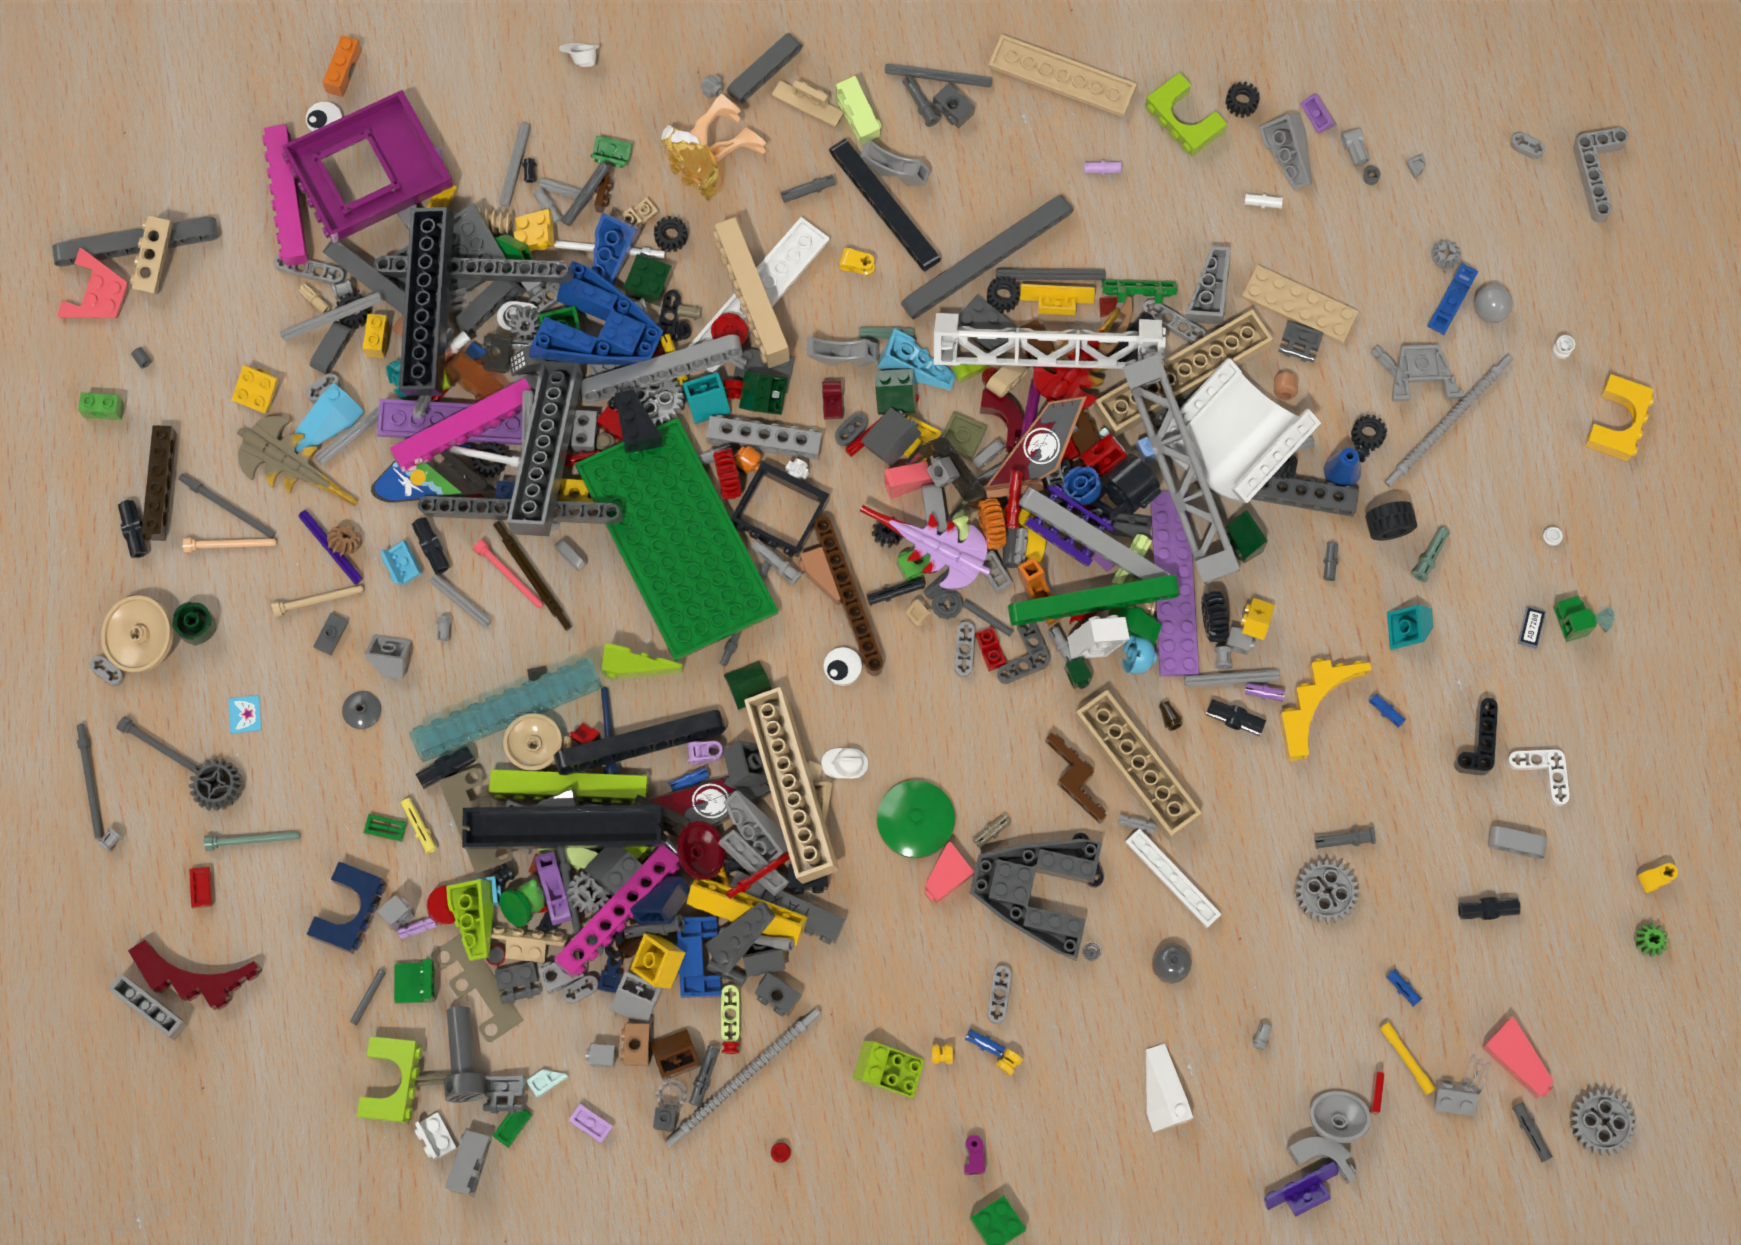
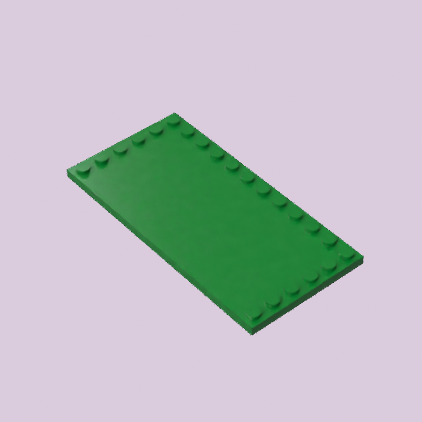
M678 418L656 427L662 436L663 447L625 453L624 443L622 442L575 463V467L593 502L613 503L624 514L623 520L619 524H605L674 662L779 614L772 597ZM617 510L611 511L609 517H615Z

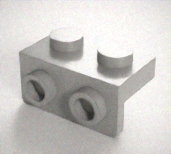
M1450 1080L1436 1081L1437 1092L1434 1111L1475 1116L1479 1096L1476 1086L1471 1083L1458 1084Z

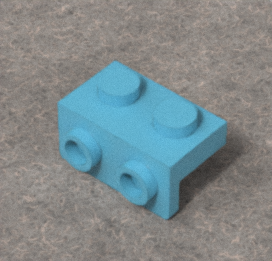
M401 541L390 550L383 549L380 551L382 561L387 566L390 578L394 583L407 585L423 574L407 541Z

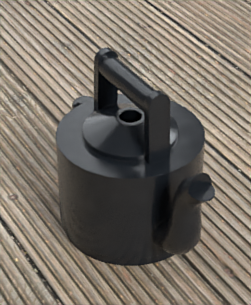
M1128 454L1100 476L1102 490L1099 497L1090 505L1099 508L1108 514L1111 519H1114L1123 511L1127 514H1134L1140 507L1145 509L1149 503L1161 494L1160 483L1154 472L1143 460L1133 454ZM1107 494L1117 507L1113 509L1100 501V499Z

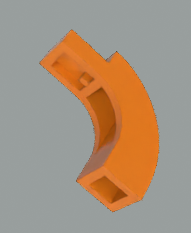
M1035 557L1018 566L1021 583L1030 600L1052 596L1044 578V571ZM1062 618L1048 620L1045 622L1049 626Z

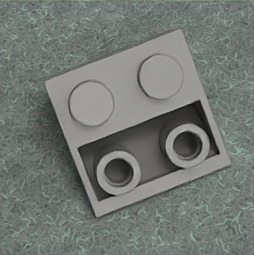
M625 971L610 1010L641 1024H648L663 989L653 987L644 979Z

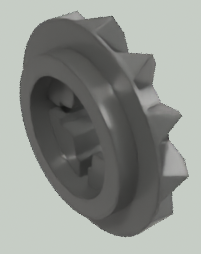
M952 590L939 591L932 599L933 612L939 618L946 620L955 618L962 609L961 597ZM946 598L949 601V604H952V606H949L948 612H946L945 607L941 605L945 603Z

